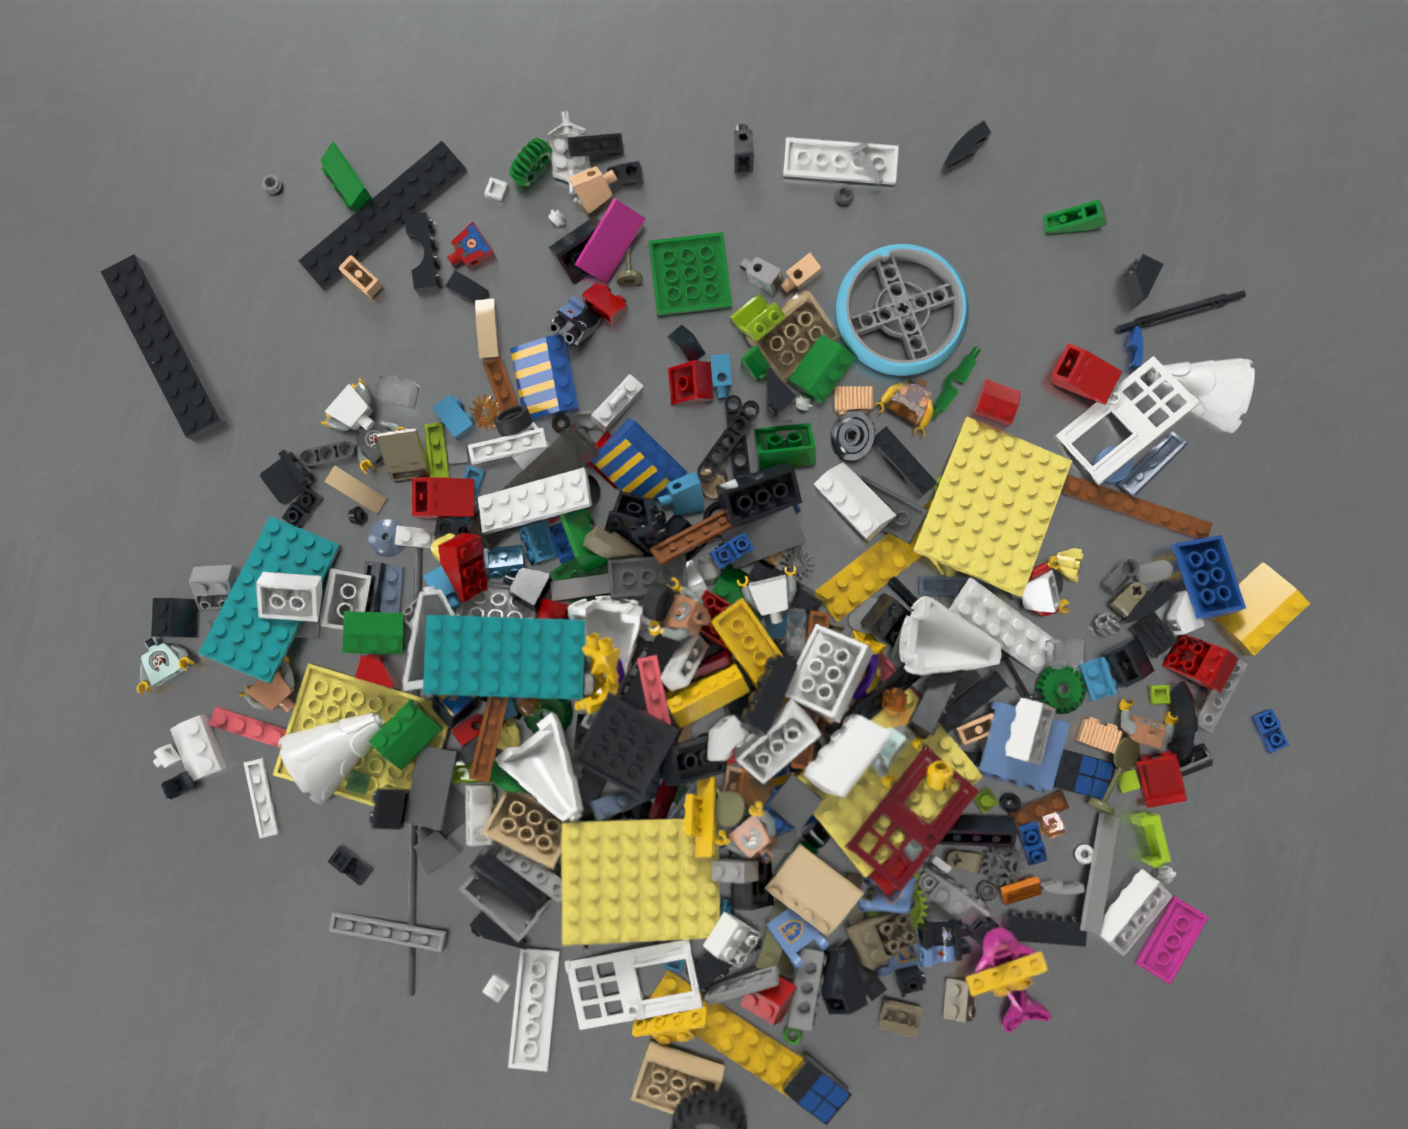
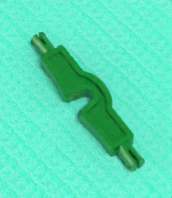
M974 346L971 353L964 356L957 369L950 372L944 379L942 391L933 403V421L936 420L940 412L943 413L947 409L951 401L959 393L952 385V381H957L961 384L967 381L973 367L977 363L975 359L981 352V349L977 350L978 347Z

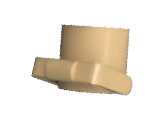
M721 468L718 472H724V478L717 474L711 482H702V493L706 499L711 501L719 500L715 486L728 482L727 472L724 468ZM709 469L700 472L702 476L708 477L711 475Z

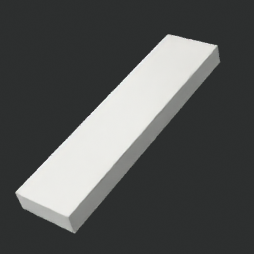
M544 428L468 445L473 465L548 447Z
M261 758L244 762L259 839L280 834L265 759Z

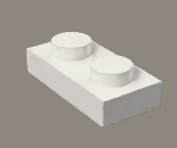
M397 526L395 545L431 549L435 539V529Z

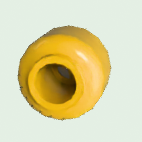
M944 761L932 763L927 771V784L929 787L937 791H944L951 787L953 782L952 767Z

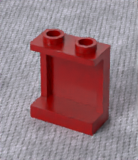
M1171 750L1160 752V756L1152 757L1151 754L1142 755L1136 761L1143 784L1147 808L1185 802L1188 799L1177 753H1171Z

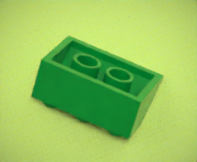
M331 143L320 159L324 166L321 170L327 178H332L334 182L331 185L335 191L343 194L344 197L341 200L346 207H351L356 212L368 203L372 197L336 143Z
M821 334L788 378V381L805 395L809 396L815 403H823L856 359V356L841 344Z
M811 423L754 429L759 471L784 462L794 467L816 465V446ZM777 431H796L789 433L786 437L787 440L784 441L782 436L776 433Z
M582 508L560 514L575 558L585 572L607 563L604 557L583 546L586 534L594 529L592 523L595 521L591 512L587 513Z
M729 564L711 592L732 605L740 598L744 599L741 591L742 588L738 585L737 580L739 579L741 584H744L746 582L745 576L748 577L749 574L739 568L734 569L732 564ZM749 606L758 621L761 622L765 615H761L760 612L754 611Z
M344 611L342 653L402 655L403 613Z
M410 699L369 742L384 758L398 769L403 770L443 730V727L418 701Z

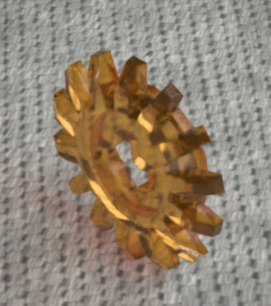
M483 395L482 400L480 396H477L478 403L474 400L472 401L475 408L470 407L469 409L474 411L471 414L472 417H476L473 423L475 424L478 421L479 428L482 424L484 429H487V424L491 428L494 427L492 422L499 414L497 410H500L501 406H495L498 401L492 402L493 396H490L488 400L487 395ZM482 407H484L485 409H489V411L487 412V417L485 415H481L480 412L483 411Z

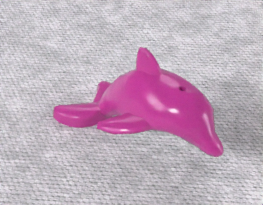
M1004 928L992 929L986 933L983 939V957L977 964L974 974L1038 952L1021 945L1010 931ZM1026 989L1014 990L1008 995L1012 1004L1003 1019L1005 1032H1012L1026 1020L1049 1021L1051 1019V1014L1044 1005L1027 998Z

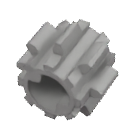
M1110 612L1100 614L1095 621L1096 627H1098L1097 631L1106 637L1117 635L1119 630H1121L1120 618L1115 614L1112 615Z

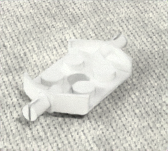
M563 111L561 112L562 124L548 133L550 146L553 150L551 157L552 172L554 177L567 181L570 187V194H574L569 177L590 169L589 156L567 159L565 157L567 152L565 138L587 136L585 128L570 122L568 111H565V119Z

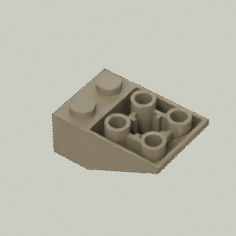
M405 428L401 431H386L377 434L386 470L392 482L430 476L427 452L416 428Z
M884 912L864 919L847 929L860 965L870 969H874L919 942L909 913Z

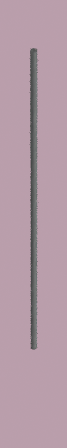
M415 548L414 600L418 598L419 592H422V548ZM420 688L412 689V695L420 697ZM409 824L407 925L415 926L417 852L414 846L417 844V833L415 832L417 825ZM407 946L406 995L412 996L414 995L415 948Z

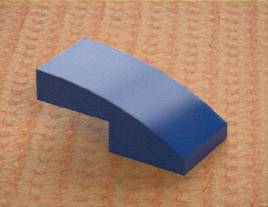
M1138 326L1131 330L1126 348L1133 350L1128 367L1133 370L1141 367L1143 359V337Z
M560 522L550 526L551 539L561 564L574 559L575 555L563 523Z

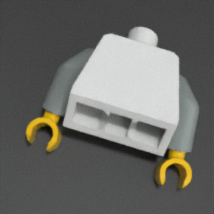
M360 378L357 385L352 384L351 386L348 384L325 410L327 420L325 422L321 421L323 425L328 428L344 431L350 429L356 431L360 426L368 431L373 427L375 422L369 418V415L373 412L370 407L372 401L366 388L367 385Z
M786 566L784 569L785 575L752 583L745 576L746 582L744 584H741L739 579L737 580L738 585L742 588L741 591L745 602L754 611L760 612L761 615L769 614L772 624L783 621L781 611L787 610L788 605L793 602L797 591L795 566L792 573L787 572Z

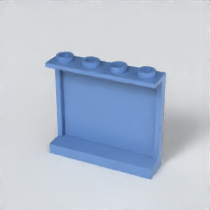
M993 701L991 709L995 710L980 767L976 766V768L981 770L982 775L992 778V774L998 775V780L1009 783L1010 779L1016 781L1015 785L1027 788V784L1033 786L1032 790L1043 793L1045 789L1052 791L1070 723L1053 718L1042 764H1034L1006 755L1005 747L1011 737L1012 732L1010 729L1012 722L1016 718V707Z

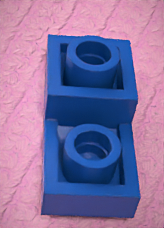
M744 532L711 551L709 555L718 570L754 550V547Z
M1272 709L1254 716L1259 733L1270 754L1290 745L1280 729L1282 725Z
M1037 821L1018 826L1028 865L1031 866L1047 861L1045 845L1042 842Z

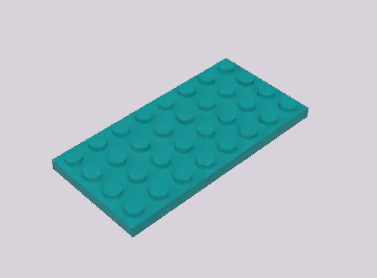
M270 516L198 653L271 684L303 621L259 618L256 588L258 579L262 572L321 576L323 583L341 546Z
M426 614L423 694L582 699L584 652L581 647L585 646L586 620Z

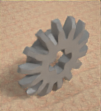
M801 546L799 551L796 550V547H793L794 552H791L789 549L786 550L789 555H782L786 561L780 562V564L787 566L788 572L792 573L795 564H792V561L800 558L803 566H799L796 569L795 577L799 576V579L803 580V574L808 578L807 571L813 572L810 565H815V562H810V559L814 558V556L808 557L809 550L807 549L804 553Z

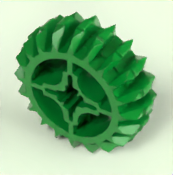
M537 137L528 142L526 146H523V149L519 151L509 169V175L516 184L523 187L530 185L543 172L546 165L550 162L549 159L552 157L553 150L549 143Z

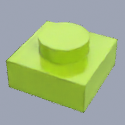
M987 786L973 798V801L983 814L999 803Z

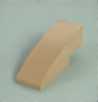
M476 300L475 311L479 358L500 356L495 300Z
M337 466L333 467L324 481L376 514L379 513L388 499Z

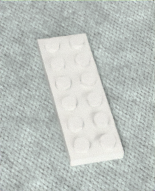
M786 137L783 176L876 183L864 165L861 155L857 154L853 157L850 153L851 149L861 143ZM868 144L869 148L865 149L864 153L872 161L882 177L883 182L881 184L895 185L898 146Z
M584 467L478 497L482 533L485 535L592 506L588 474Z
M973 578L968 579L949 608L951 612L959 615L973 627H978L1001 644L1002 650L1036 674L1040 672L1058 644L1057 640Z
M520 949L508 1068L548 1071L560 951Z

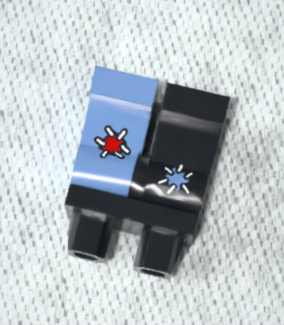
M572 296L563 308L556 311L549 325V330L554 334L560 333L568 344L574 343L579 345L581 341L596 331L603 316L590 307L586 309V304Z
M954 919L918 924V939L920 942L918 943L919 961L925 967H931L933 963L961 961L962 955L971 953L970 943L962 941V937L970 936V926L967 923H957Z

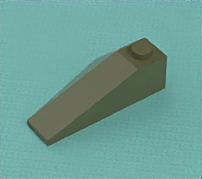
M777 898L775 899L768 923L788 909ZM766 927L761 948L755 962L756 968L766 969L777 966L779 974L793 976L794 966Z

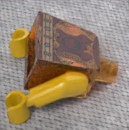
M918 378L916 382L908 379L905 383L900 382L890 386L880 398L881 401L873 405V410L878 405L882 407L878 415L884 412V405L887 404L886 408L913 424L918 425L920 423L919 427L913 430V435L916 434L918 429L922 431L920 438L925 436L924 428L928 426L934 412L932 400L930 399L931 392L925 388L927 382L923 378Z

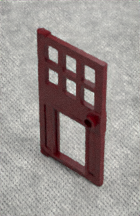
M924 745L922 751L852 839L845 845L850 852L855 853L900 892L979 792L975 786L953 769V778L961 786L930 825L905 805L904 802L927 775L928 767L936 761H943L927 745ZM882 814L893 822L883 836L872 827ZM897 826L908 835L899 848H896L887 840ZM868 831L879 840L869 854L858 845ZM912 839L923 847L913 861L903 853ZM883 844L894 852L884 866L873 858ZM898 857L909 865L899 879L888 871Z

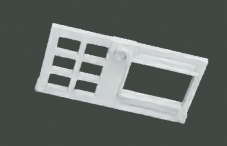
M1153 356L1119 385L1114 387L1106 405L1096 402L1058 433L1056 437L1092 475L1096 483L1101 485L1113 473L1201 403ZM1151 369H1154L1161 377L1148 387L1140 378ZM1166 381L1174 390L1160 400L1153 391ZM1134 383H1137L1144 391L1130 401L1123 392ZM1179 394L1187 403L1173 413L1165 404ZM1146 396H1149L1156 405L1143 414L1135 405ZM1159 409H1162L1169 418L1158 427H1155L1148 418ZM1112 412L1132 435L1092 466L1072 443Z
M690 939L565 961L579 1029H588L702 1008L703 1003L692 957ZM686 958L692 986L691 992L643 1000L637 967ZM613 962L616 975L600 977L597 964ZM592 966L594 979L578 981L576 968ZM617 981L620 994L604 996L601 983ZM596 985L598 998L582 1000L580 987ZM621 1000L624 1013L608 1015L605 1002ZM600 1004L602 1017L586 1019L584 1006Z

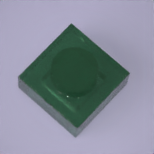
M351 770L346 789L366 794L372 775Z

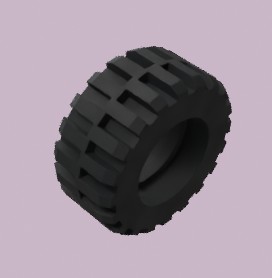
M700 1090L697 1094L696 1092L689 1094L688 1098L684 1097L680 1104L676 1106L671 1129H693L700 1124H712L721 1129H747V1117L742 1106L737 1105V1101L734 1098L730 1099L727 1094L723 1092L719 1094L716 1090H711V1092Z

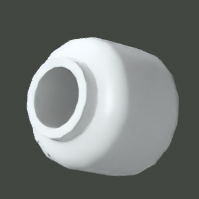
M711 556L701 557L695 564L706 585L716 583L722 574V570H718Z

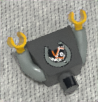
M374 421L373 427L368 431L362 426L357 429L360 434L355 439L357 441L356 451L360 468L365 474H368L367 469L369 467L374 470V465L377 467L384 460L377 434L386 431H401L404 429L403 427L386 421L379 423Z

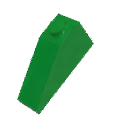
M1099 199L1043 215L1047 234L1087 231L1107 225L1105 208Z

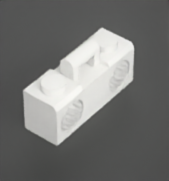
M629 374L591 415V422L604 433L608 431L643 393L644 386Z
M699 633L681 639L660 679L670 691L688 686L709 645Z
M493 785L465 786L466 845L494 844V840L481 834L491 817V809L494 811L497 804H493V800L496 799V790L493 789Z

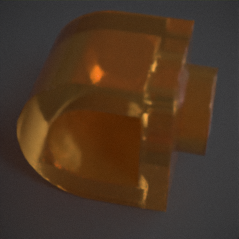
M893 688L892 691L885 690L882 696V707L892 711L903 712L906 709L908 695L900 688Z
M522 697L514 708L524 717L528 715L532 717L539 709L537 704L541 699Z
M1057 812L1042 817L1043 824L1040 827L1044 836L1053 838L1065 833V827Z

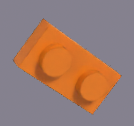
M1038 877L1028 878L1000 888L1002 901L1005 906L1042 895Z

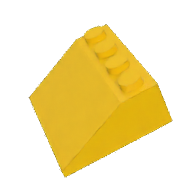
M1262 562L1239 583L1246 609L1232 615L1211 619L1246 656H1255L1297 617L1310 602L1294 586Z
M731 658L726 668L722 670L715 669L705 677H696L688 686L673 691L665 690L664 694L672 715L679 727L682 728L750 691Z

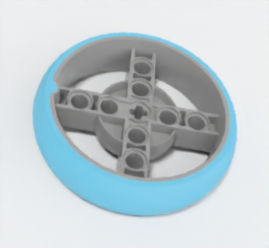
M888 245L866 254L848 271L837 295V324L846 346L866 366L888 375L910 376L937 367L957 349L968 324V295L961 277L954 267L942 256L917 245ZM896 261H909L920 264L934 272L944 282V285L923 291L913 283L903 282ZM876 267L883 290L876 298L874 309L851 317L850 306L855 287L868 271ZM885 272H892L894 277L887 278ZM898 289L901 295L894 296L891 290ZM934 294L941 295L943 300H935ZM916 301H923L925 306L918 307ZM953 303L954 318L951 330L944 342L935 351L929 353L922 330L929 321L931 311ZM900 307L906 309L904 314L902 311H898ZM880 313H887L889 319L883 320L880 317ZM869 319L871 321V325H863L862 320ZM910 324L913 326L914 330L907 331L904 328V325ZM881 328L890 336L902 338L910 360H895L884 357L870 349L859 336ZM911 342H918L920 348H912Z

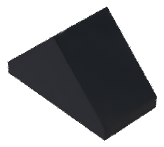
M683 325L667 336L688 362L699 360L706 354L694 334Z
M819 821L815 822L802 834L803 838L815 849L824 847L831 838Z

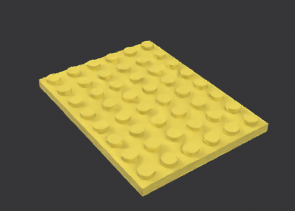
M966 417L913 552L1021 597L1025 591L1072 460L975 419Z
M308 663L285 736L288 733L307 730L316 726L339 722L340 719L370 713L379 714L386 724L410 699L418 701L443 727V730L427 746L443 749L449 727L433 710L432 700L356 679L353 676ZM372 747L367 755L360 759L349 776L342 781L333 794L374 806L372 796L377 788L384 786L411 788L417 756L403 770H400ZM279 753L273 775L295 782Z
M909 687L869 721L885 729H888L890 726L894 729L899 725L906 726L919 698ZM937 721L936 724L939 725L937 731L933 736L930 734L924 739L927 744L922 742L919 748L922 749L924 745L930 747L937 756L974 785L983 777L982 773ZM909 742L888 769L887 774L896 777L898 781L921 751L913 747L911 742ZM871 763L844 797L820 791L804 776L805 769L797 777L824 799L813 815L861 874L867 877L874 869L855 853L850 852L845 845L852 839L891 788L881 783L882 777H879ZM926 775L904 804L924 821L930 823L941 812L961 784L953 778L949 789L937 791L929 787ZM891 781V786L893 787L896 782ZM882 814L872 827L883 836L893 822ZM897 826L887 840L896 848H899L908 835ZM868 831L858 845L869 854L879 840ZM883 844L873 858L882 864L894 852Z
M685 818L561 822L562 945L708 938L720 919L719 881H712V861L719 860V845L714 841L713 857H695V837L685 835ZM715 819L714 838L717 837L719 839V823Z

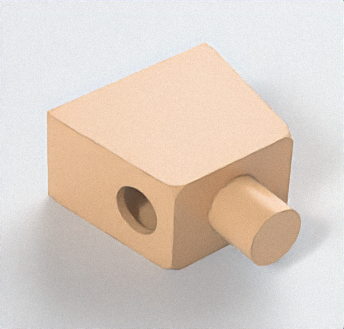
M593 167L570 176L569 180L582 205L590 214L612 196L608 185L615 182L617 178L612 170L602 175L597 167Z
M809 253L786 271L788 278L780 283L786 293L794 287L800 291L824 273L818 262ZM797 275H802L800 279H796Z

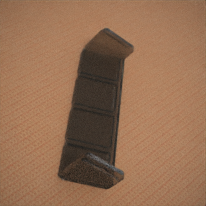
M577 422L501 490L580 469L593 457L599 456V447ZM479 510L475 513V517L470 518L467 524V529L472 534L481 535L482 544L490 551H493L496 544L515 528L512 527L485 535L482 533Z

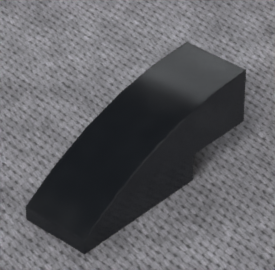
M984 120L971 128L955 144L943 164V172L976 155L979 149L977 145L989 139L991 131Z
M1166 580L1160 581L1152 593L1146 591L1144 597L1136 604L1132 612L1125 618H1122L1120 622L1127 624L1150 615L1169 601L1178 589Z

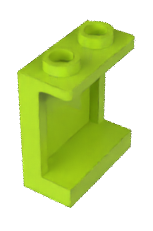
M758 293L730 318L741 333L758 341L786 316L777 303L768 304L763 296Z
M1147 811L1130 815L1132 824L1144 826L1150 849L1149 856L1140 857L1141 862L1148 864V866H1153V868L1163 867L1166 862H1171L1160 814Z

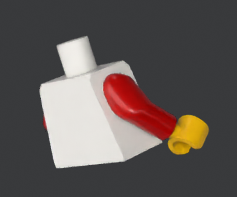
M1051 556L1048 563L1045 562L1032 569L1025 591L1021 597L1011 593L1014 600L1022 599L1026 610H1031L1041 616L1056 614L1060 610L1062 613L1070 611L1069 607H1063L1070 603L1067 599H1059L1054 572L1050 571V568L1059 569L1061 567V563L1052 564L1054 560L1058 559L1057 556Z

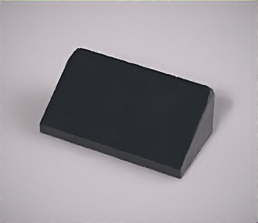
M1204 743L1193 747L1187 760L1179 764L1182 777L1213 765L1214 759Z

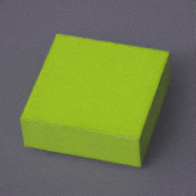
M1170 685L1148 686L1150 705L1171 704L1169 695Z
M1135 769L1121 772L1117 780L1120 793L1140 788Z

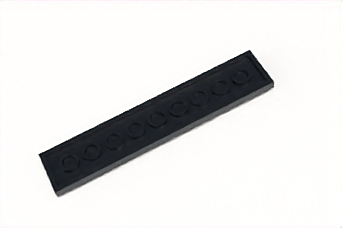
M443 141L439 142L299 259V263L323 290L327 289L343 275L339 267L349 256H353L357 261L364 258L405 223L404 215L415 214L464 174L467 171L466 167Z

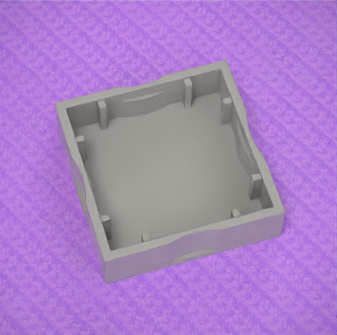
M499 843L492 854L497 856L504 845ZM541 864L542 866H544L549 871H551L556 876L562 879V871H560L556 866H554V868L551 869ZM473 873L459 889L462 894L517 942L525 936L539 917L554 902V899L548 896L538 910L528 914L476 873Z

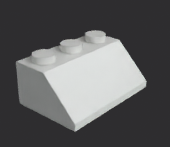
M330 569L319 626L343 630L344 611L365 612L371 576Z
M262 572L256 583L259 618L318 622L322 599L321 576Z
M1021 698L1020 702L1016 705L1017 714L1015 721L1011 724L1010 730L1012 733L1010 740L1006 743V755L1041 765L1056 708L1044 703Z
M198 715L170 729L185 771H188L194 782L227 769L213 728L209 725L208 715Z

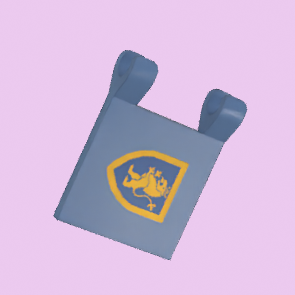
M868 876L863 878L866 885L875 884ZM912 877L901 892L895 889L889 896L875 884L872 902L866 899H859L856 904L859 907V911L909 913L916 877Z
M790 908L766 924V927L786 953L795 969H799L804 964L796 952L814 940L821 951L829 946L828 942L813 925Z

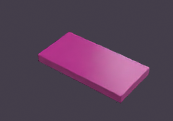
M614 198L575 265L607 284L646 218Z
M1173 896L1135 964L1171 985L1209 917Z

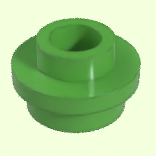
M787 1026L783 1032V1038L787 1044L797 1045L801 1042L803 1033L801 1029ZM792 1031L796 1032V1037L794 1038L789 1036Z

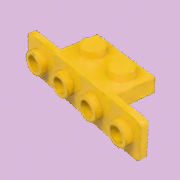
M715 777L698 780L697 795H686L684 804L685 835L695 837V857L698 858L714 856Z
M1038 952L968 976L966 980L973 997L992 991L996 997H1004L1009 995L1011 991L1027 989L1029 985L1033 984L1031 977L1047 972L1048 968L1043 954Z
M706 1007L633 1020L632 1035L634 1037L652 1035L659 1044L663 1045L676 1041L687 1042L688 1040L696 1039V1031L694 1029L707 1026L708 1010Z

